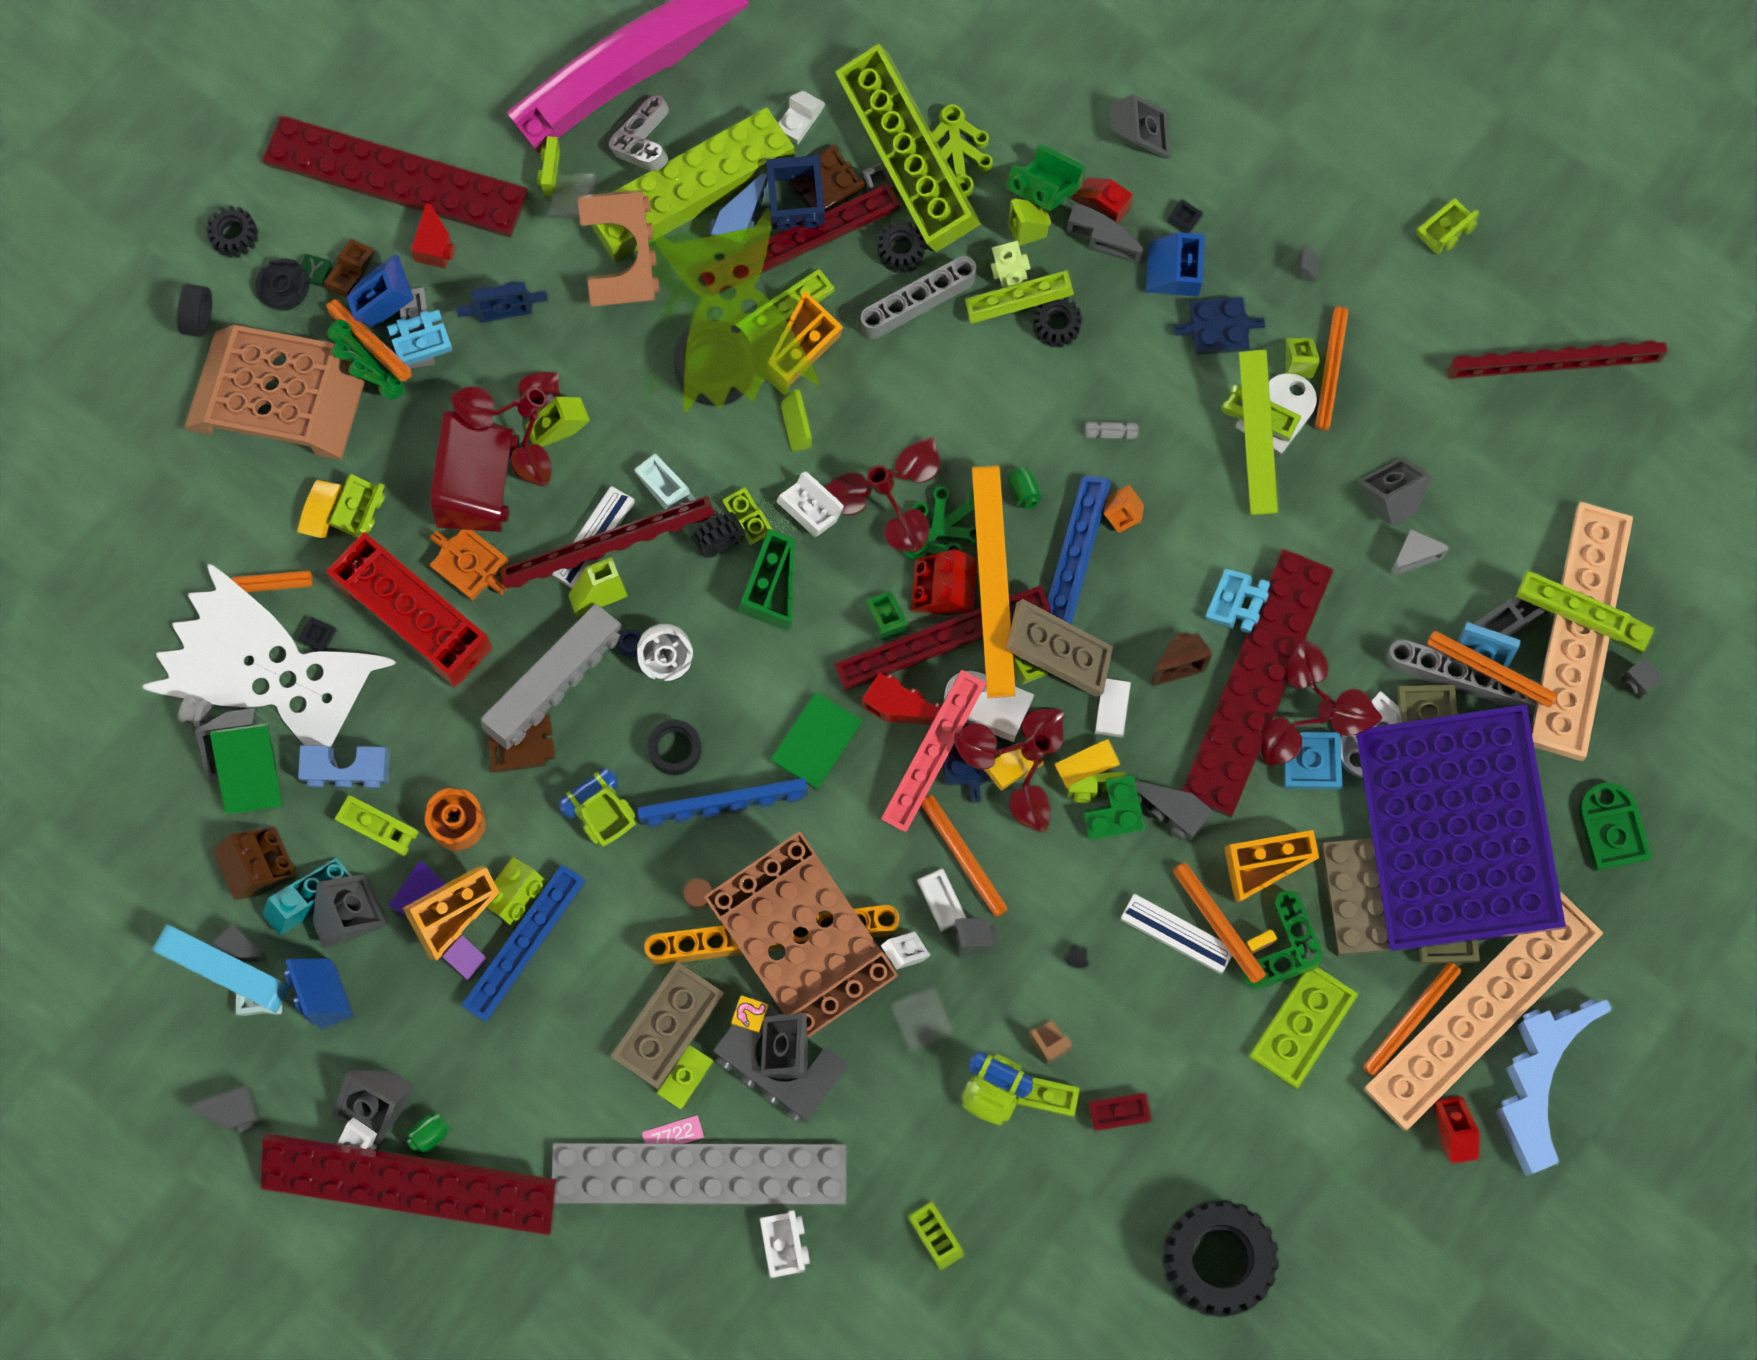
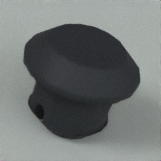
M1073 945L1070 947L1069 955L1064 957V960L1068 966L1082 969L1089 965L1088 960H1086L1088 951L1084 946L1078 950V945Z

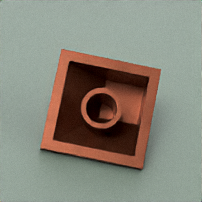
M1189 632L1176 635L1174 640H1171L1157 664L1151 680L1152 686L1206 671L1212 653L1199 633L1190 635Z

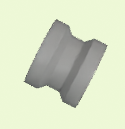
M187 695L179 709V721L182 723L192 722L196 727H201L209 719L211 702L206 700L196 701L195 697Z

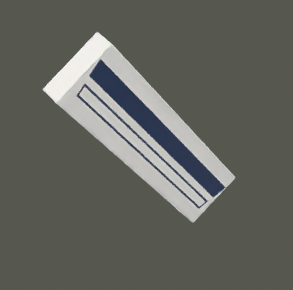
M611 486L574 542L619 527L634 505L635 500ZM589 559L580 562L578 566L572 569H560L555 571L552 576L573 588L584 569L594 564L596 560Z
M1136 894L1131 898L1120 919L1222 975L1232 956L1221 940Z

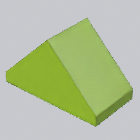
M1286 338V373L1297 374L1304 378H1313L1320 359L1314 340L1310 338Z

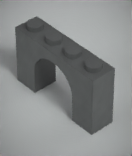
M756 995L753 997L754 1000L766 1003ZM769 1005L765 1017L778 1016L779 1012ZM763 1024L760 1033L732 1025L713 1051L717 1057L715 1062L728 1072L731 1068L740 1074L738 1079L749 1088L753 1089L754 1086H757L764 1092L762 1097L772 1105L776 1106L779 1103L788 1109L785 1114L799 1124L802 1120L808 1124L848 1070L849 1063L825 1046L807 1070L806 1078H798L788 1082L776 1081L767 1076H761V1069L756 1061L757 1049L763 1039Z

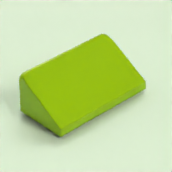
M796 389L781 403L784 422L793 452L810 449L812 446V435L801 391Z

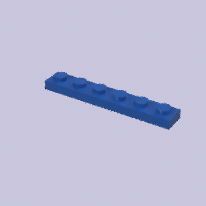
M1082 476L1048 597L1051 614L1071 625L1111 484L1109 479L1104 477Z
M803 778L638 807L637 810L641 825L646 824L647 827H657L663 825V821L673 819L675 822H685L691 820V816L714 817L719 815V811L724 810L736 813L747 810V806L758 805L760 808L773 806L776 801L786 800L787 803L798 802L804 796H808L806 779Z
M561 864L461 1005L464 1009L487 1023L586 883L584 878Z

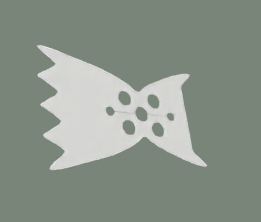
M208 564V570L216 590L188 594L199 613L200 619L172 624L184 645V649L158 652L156 654L167 671L169 678L151 682L142 687L148 691L179 698H185L189 695L195 697L196 701L206 700L211 702V704L220 706L258 707L273 704L277 706L283 721L305 746L331 747L370 671L394 665L396 662L386 657L361 653L321 651L307 654L299 653L290 635L268 610L215 566ZM275 646H281L286 650V658L280 663H274L269 658V652ZM250 655L254 658V663L251 666L244 664L246 656ZM312 664H319L324 670L322 678L317 681L310 680L306 674L307 668ZM285 671H292L297 678L294 686L290 688L281 686L279 682L280 675ZM258 678H265L269 682V690L263 695H258L252 690V684ZM330 693L332 701L324 703L321 695ZM295 696H302L307 701L306 709L301 713H295L290 709V700ZM334 758V764H335V766L338 768L337 763H336L335 758Z

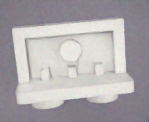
M806 471L800 475L797 483L780 494L776 501L815 538L837 522L844 508L843 504L836 497L830 494Z
M792 1210L789 1213L760 1218L770 1279L805 1272L804 1265L810 1264L807 1246L801 1247L799 1235L805 1234L802 1216L796 1217L795 1211Z

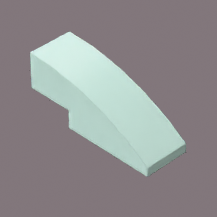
M656 454L634 469L637 476L665 510L696 499L690 493L689 488ZM704 522L687 524L682 530L691 537L697 528L702 527L701 524Z

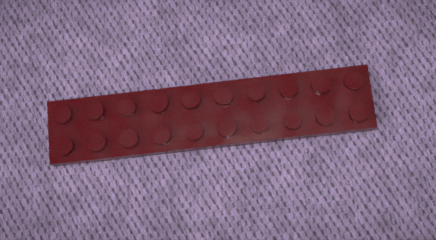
M283 115L279 119L262 159L266 166L421 212L424 211L426 203L431 204L438 217L509 238L512 237L529 194L528 188Z
M1284 548L1269 580L1270 586L1267 591L1269 596L1266 603L1263 602L1259 610L1260 618L1258 623L1253 625L1251 633H1247L1182 788L1183 792L1192 793L1211 810L1229 818H1232L1263 744L1262 732L1273 719L1288 683L1286 674L1288 660L1297 646L1305 641L1334 571L1333 568Z
M266 1133L262 1139L260 1187L262 1190L544 1235H551L553 1229L557 1179Z

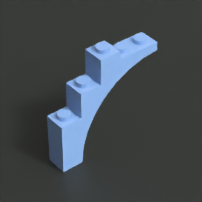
M1596 998L1579 1005L1580 1011L1572 1014L1570 1009L1554 1015V1018L1550 1010L1541 1014L1539 1009L1523 1015L1525 1021L1517 1025L1529 1053L1526 1052L1512 1058L1514 1064L1507 1067L1506 1070L1521 1100H1519L1517 1095L1501 1102L1503 1107L1495 1112L1525 1176L1559 1163L1551 1141L1547 1117L1548 1093L1553 1072L1563 1051L1575 1035L1590 1022L1612 1010L1607 999L1597 1003Z

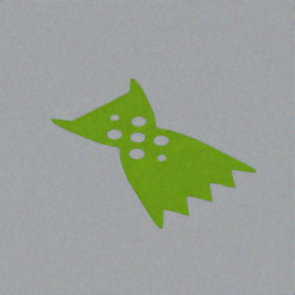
M769 208L765 210L755 227L679 243H672L657 232H653L654 240L665 259L687 287L701 298L693 315L687 339L683 389V409L685 413L693 406L699 393H703L714 405L721 409L731 387L737 388L751 402H754L764 380L769 381L783 395H787L795 373H799L816 385L820 384L812 364L787 321L772 302L755 288V284L762 272L770 236L771 212ZM718 252L725 255L721 262L714 258ZM737 265L747 266L749 269L748 276L743 279L734 277L732 273L734 267ZM703 272H711L715 276V281L712 285L703 286L698 281L699 275ZM723 286H733L736 289L735 297L730 300L721 298L719 291ZM744 300H754L757 303L756 311L750 314L744 313L740 308ZM712 306H718L723 310L722 318L717 321H712L706 316L707 310ZM736 324L740 325L741 331L733 333L731 327Z

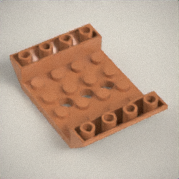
M232 325L214 333L184 429L186 431L212 435L213 429L216 428L311 446L317 456L342 460L366 380L356 378L350 374L348 369L352 362L338 359L332 354L331 349L335 343ZM285 356L287 358L283 365H273L276 357ZM269 381H279V385L276 389H265V386ZM262 405H271L269 413L265 415L258 414V409Z
M801 831L703 896L783 1014H806L807 1038L898 977V974ZM827 910L832 914L833 922L829 927H821L817 924L816 917L819 912ZM797 927H804L809 931L807 942L799 944L793 940L792 933ZM774 943L782 944L785 948V955L780 960H774L769 956V947Z

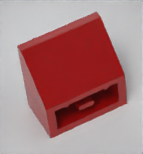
M955 549L915 560L911 611L952 616L973 611L978 559Z

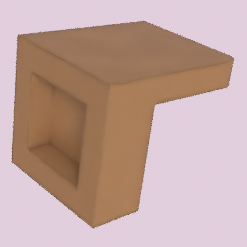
M1049 1021L1038 1029L1034 1028L1028 1034L1046 1065L1070 1051L1073 1046L1067 1036L1063 1037L1054 1021Z

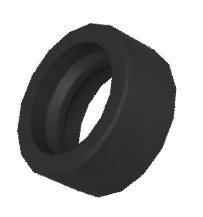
M186 284L181 291L178 301V331L182 335L204 337L212 315L211 290L205 286Z
M677 719L667 720L657 725L650 734L648 740L649 757L653 765L662 773L671 776L684 775L693 770L700 760L702 754L700 737L695 728L689 723ZM679 732L688 737L691 742V752L686 760L680 763H669L661 758L658 751L659 742L668 733Z

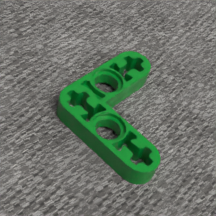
M1282 891L1275 900L1276 911L1291 947L1257 959L1264 971H1266L1265 965L1269 964L1273 977L1269 978L1267 972L1262 980L1252 983L1246 974L1242 972L1245 985L1252 990H1260L1318 968L1322 963V949L1302 901L1294 891ZM1285 899H1289L1290 902L1295 901L1293 904L1295 916L1290 918L1287 907L1281 908L1284 905ZM1296 923H1302L1307 927V932L1301 937H1296L1291 933V927ZM1306 942L1310 952L1317 953L1314 955V961L1309 962L1308 958L1302 959L1305 956L1302 944ZM1279 959H1286L1290 962L1291 967L1287 972L1280 973L1274 968L1275 962Z

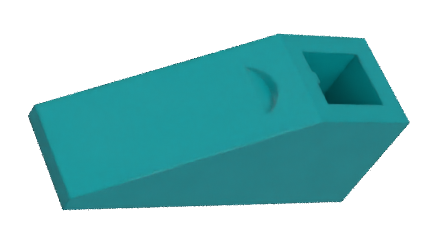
M336 857L269 897L262 915L280 936L302 923L314 913L317 884L319 882L350 877L352 875Z

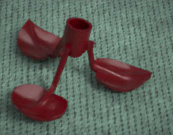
M541 372L525 376L519 382L517 389L521 399L516 398L513 402L497 410L493 409L494 400L491 395L482 388L469 386L452 393L451 402L456 414L464 423L473 428H489L493 424L492 415H499L515 406L521 416L530 417V422L522 441L523 448L513 450L510 456V464L515 474L521 479L541 487L549 484L552 472L550 458L545 449L540 445L533 444L528 447V440L534 423L538 419L537 413L545 408L553 399L560 397L559 373Z
M934 437L926 438L905 449L895 462V469L898 473L882 465H877L869 470L867 474L868 480L859 473L851 472L839 476L824 488L843 504L842 515H855L863 511L867 503L865 496L871 495L872 488L877 494L886 495L898 517L891 519L887 523L884 531L885 539L892 548L898 551L915 553L921 550L927 542L929 523L926 516L918 509H910L902 514L891 494L894 487L892 477L903 481L911 478L915 483H924L934 478L940 468V457Z
M1303 641L1297 646L1288 660L1286 674L1288 681L1295 688L1306 689L1311 686V689L1323 698V701L1318 706L1320 717L1295 721L1291 725L1284 717H1277L1271 720L1262 732L1263 744L1260 748L1263 760L1268 766L1290 762L1300 753L1302 736L1295 729L1298 726L1316 723L1324 724L1328 721L1332 722V727L1337 733L1352 736L1365 732L1383 719L1371 699L1361 690L1348 689L1342 692L1337 700H1333L1330 695L1325 694L1316 686V683L1322 682L1327 678L1329 668L1324 653L1311 642Z
M1041 709L1029 713L1024 717L1021 724L1022 734L1027 740L1003 749H995L997 746L996 736L985 725L970 724L957 731L954 736L956 748L963 760L976 769H989L995 764V755L1005 754L1021 749V754L1026 760L1034 762L1022 784L1023 789L1015 790L1011 794L1009 807L1013 817L1020 824L1040 833L1045 832L1050 822L1049 799L1040 786L1028 787V784L1038 765L1042 763L1041 757L1045 754L1055 753L1062 746L1064 711Z

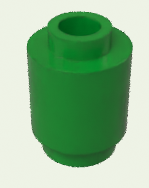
M1020 467L1010 472L1008 475V485L1017 506L1026 510L1036 507L1043 496L1033 472L1029 471L1027 467Z
M436 1111L433 1115H426L407 1130L409 1137L405 1140L415 1153L421 1150L425 1154L447 1137L446 1133L451 1129Z

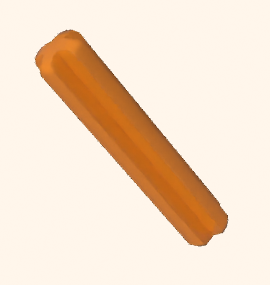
M310 571L230 578L245 592L311 587L313 584V576Z

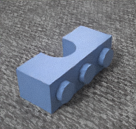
M300 745L298 779L307 783L306 787L323 788L324 783H335V788L347 789L352 788V784H363V788L380 789V784L389 783L390 751L386 747H357L354 763L348 768L339 769L334 764V750L331 747Z

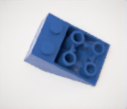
M288 959L285 961L288 970L284 971L288 985L294 988L298 996L294 998L299 1014H303L305 1019H309L311 1024L317 1025L322 1030L354 1017L336 964L331 959Z

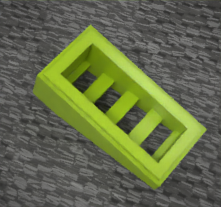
M933 1201L907 1216L939 1270L945 1269L965 1255ZM934 1214V1219L920 1227V1221ZM940 1224V1229L929 1236L925 1235L926 1232ZM945 1235L948 1237L935 1247L932 1246V1243ZM953 1246L952 1249H950V1250L947 1251L946 1253L942 1254L941 1256H938L939 1253H941V1252H943L944 1250H946L947 1248Z

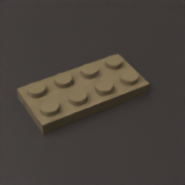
M1024 599L1017 602L1006 650L1096 697L1104 693L1113 646Z
M1373 838L1322 843L1321 848L1337 956L1389 952L1390 946Z
M677 961L610 1057L659 1090L724 997V992Z

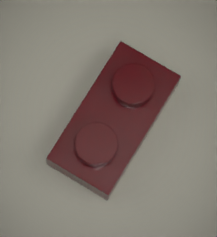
M1146 1092L1088 1102L1093 1132L1152 1122Z

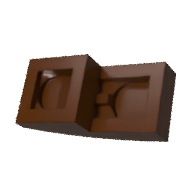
M350 239L337 256L338 264L324 281L325 289L347 298L356 283L363 277L373 257L374 249L354 239Z

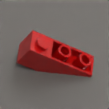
M880 672L861 700V707L885 722L931 725L942 705L938 703L932 705L924 700V695L915 689H910L909 691L901 686V682L896 677L890 674L885 676Z

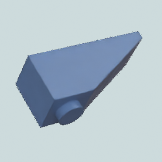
M762 173L720 210L716 220L712 219L708 234L711 235L713 246L735 253L745 249L768 189L767 174Z

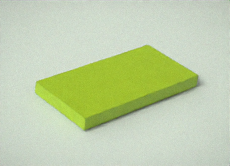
M1319 967L1303 973L1248 1058L1297 1090L1359 994Z

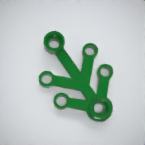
M339 319L330 325L327 336L335 342L331 352L338 359L352 362L348 369L351 375L379 385V392L388 399L396 400L404 394L405 387L403 382L388 369L386 373L381 368V362L370 352L368 354L351 335L349 323ZM376 335L386 345V341L381 336Z
M944 486L937 487L933 493L935 507L933 523L929 529L927 542L921 550L915 553L903 551L904 555L909 559L918 560L921 557H925L926 554H938L949 551L952 548L962 552V547L958 543H950L949 545L931 543L937 537L967 540L971 545H977V540L970 537L972 533H976V527L970 529L952 527L975 510L973 489L970 491L969 500L944 518L945 506L949 501L950 492ZM939 492H943L946 494V497L939 499L936 495ZM917 502L913 505L912 509L923 508L925 510L924 515L928 516V506L925 503Z

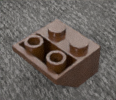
M275 826L229 834L212 850L234 901L259 896L297 877V873Z

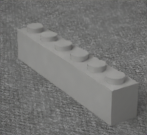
M595 604L480 719L482 730L506 750L512 745H518L524 739L526 731L532 725H538L545 717V712L552 705L556 706L561 702L565 695L564 692L570 686L575 687L582 680L583 673L589 667H595L602 659V654L608 648L612 649L618 644L621 638V623L599 605Z

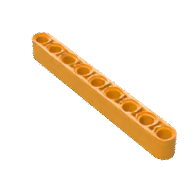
M999 465L972 467L987 699L1016 697L1013 653L1006 650L1011 621Z
M890 905L853 909L857 916L865 921V927L872 938L892 935L898 929L899 914ZM830 912L818 913L816 917L817 924L822 927L826 922H833L832 914ZM882 915H890L894 919V923L886 927L882 926L878 919ZM724 925L651 935L646 940L644 947L648 959L656 965L743 954ZM809 932L805 937H797L792 933L793 940L796 943L803 944L809 939ZM719 936L723 939V944L719 948H711L708 946L709 939ZM691 940L695 943V946L691 951L683 952L679 949L681 942ZM774 943L769 947L768 951L785 948L782 944ZM655 944L665 945L666 950L662 955L655 956L651 953V948Z

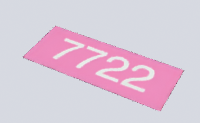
M698 1115L642 1132L645 1144H685L704 1138Z

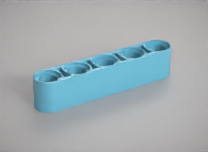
M166 924L152 951L275 1013L279 1010L291 988L284 982Z

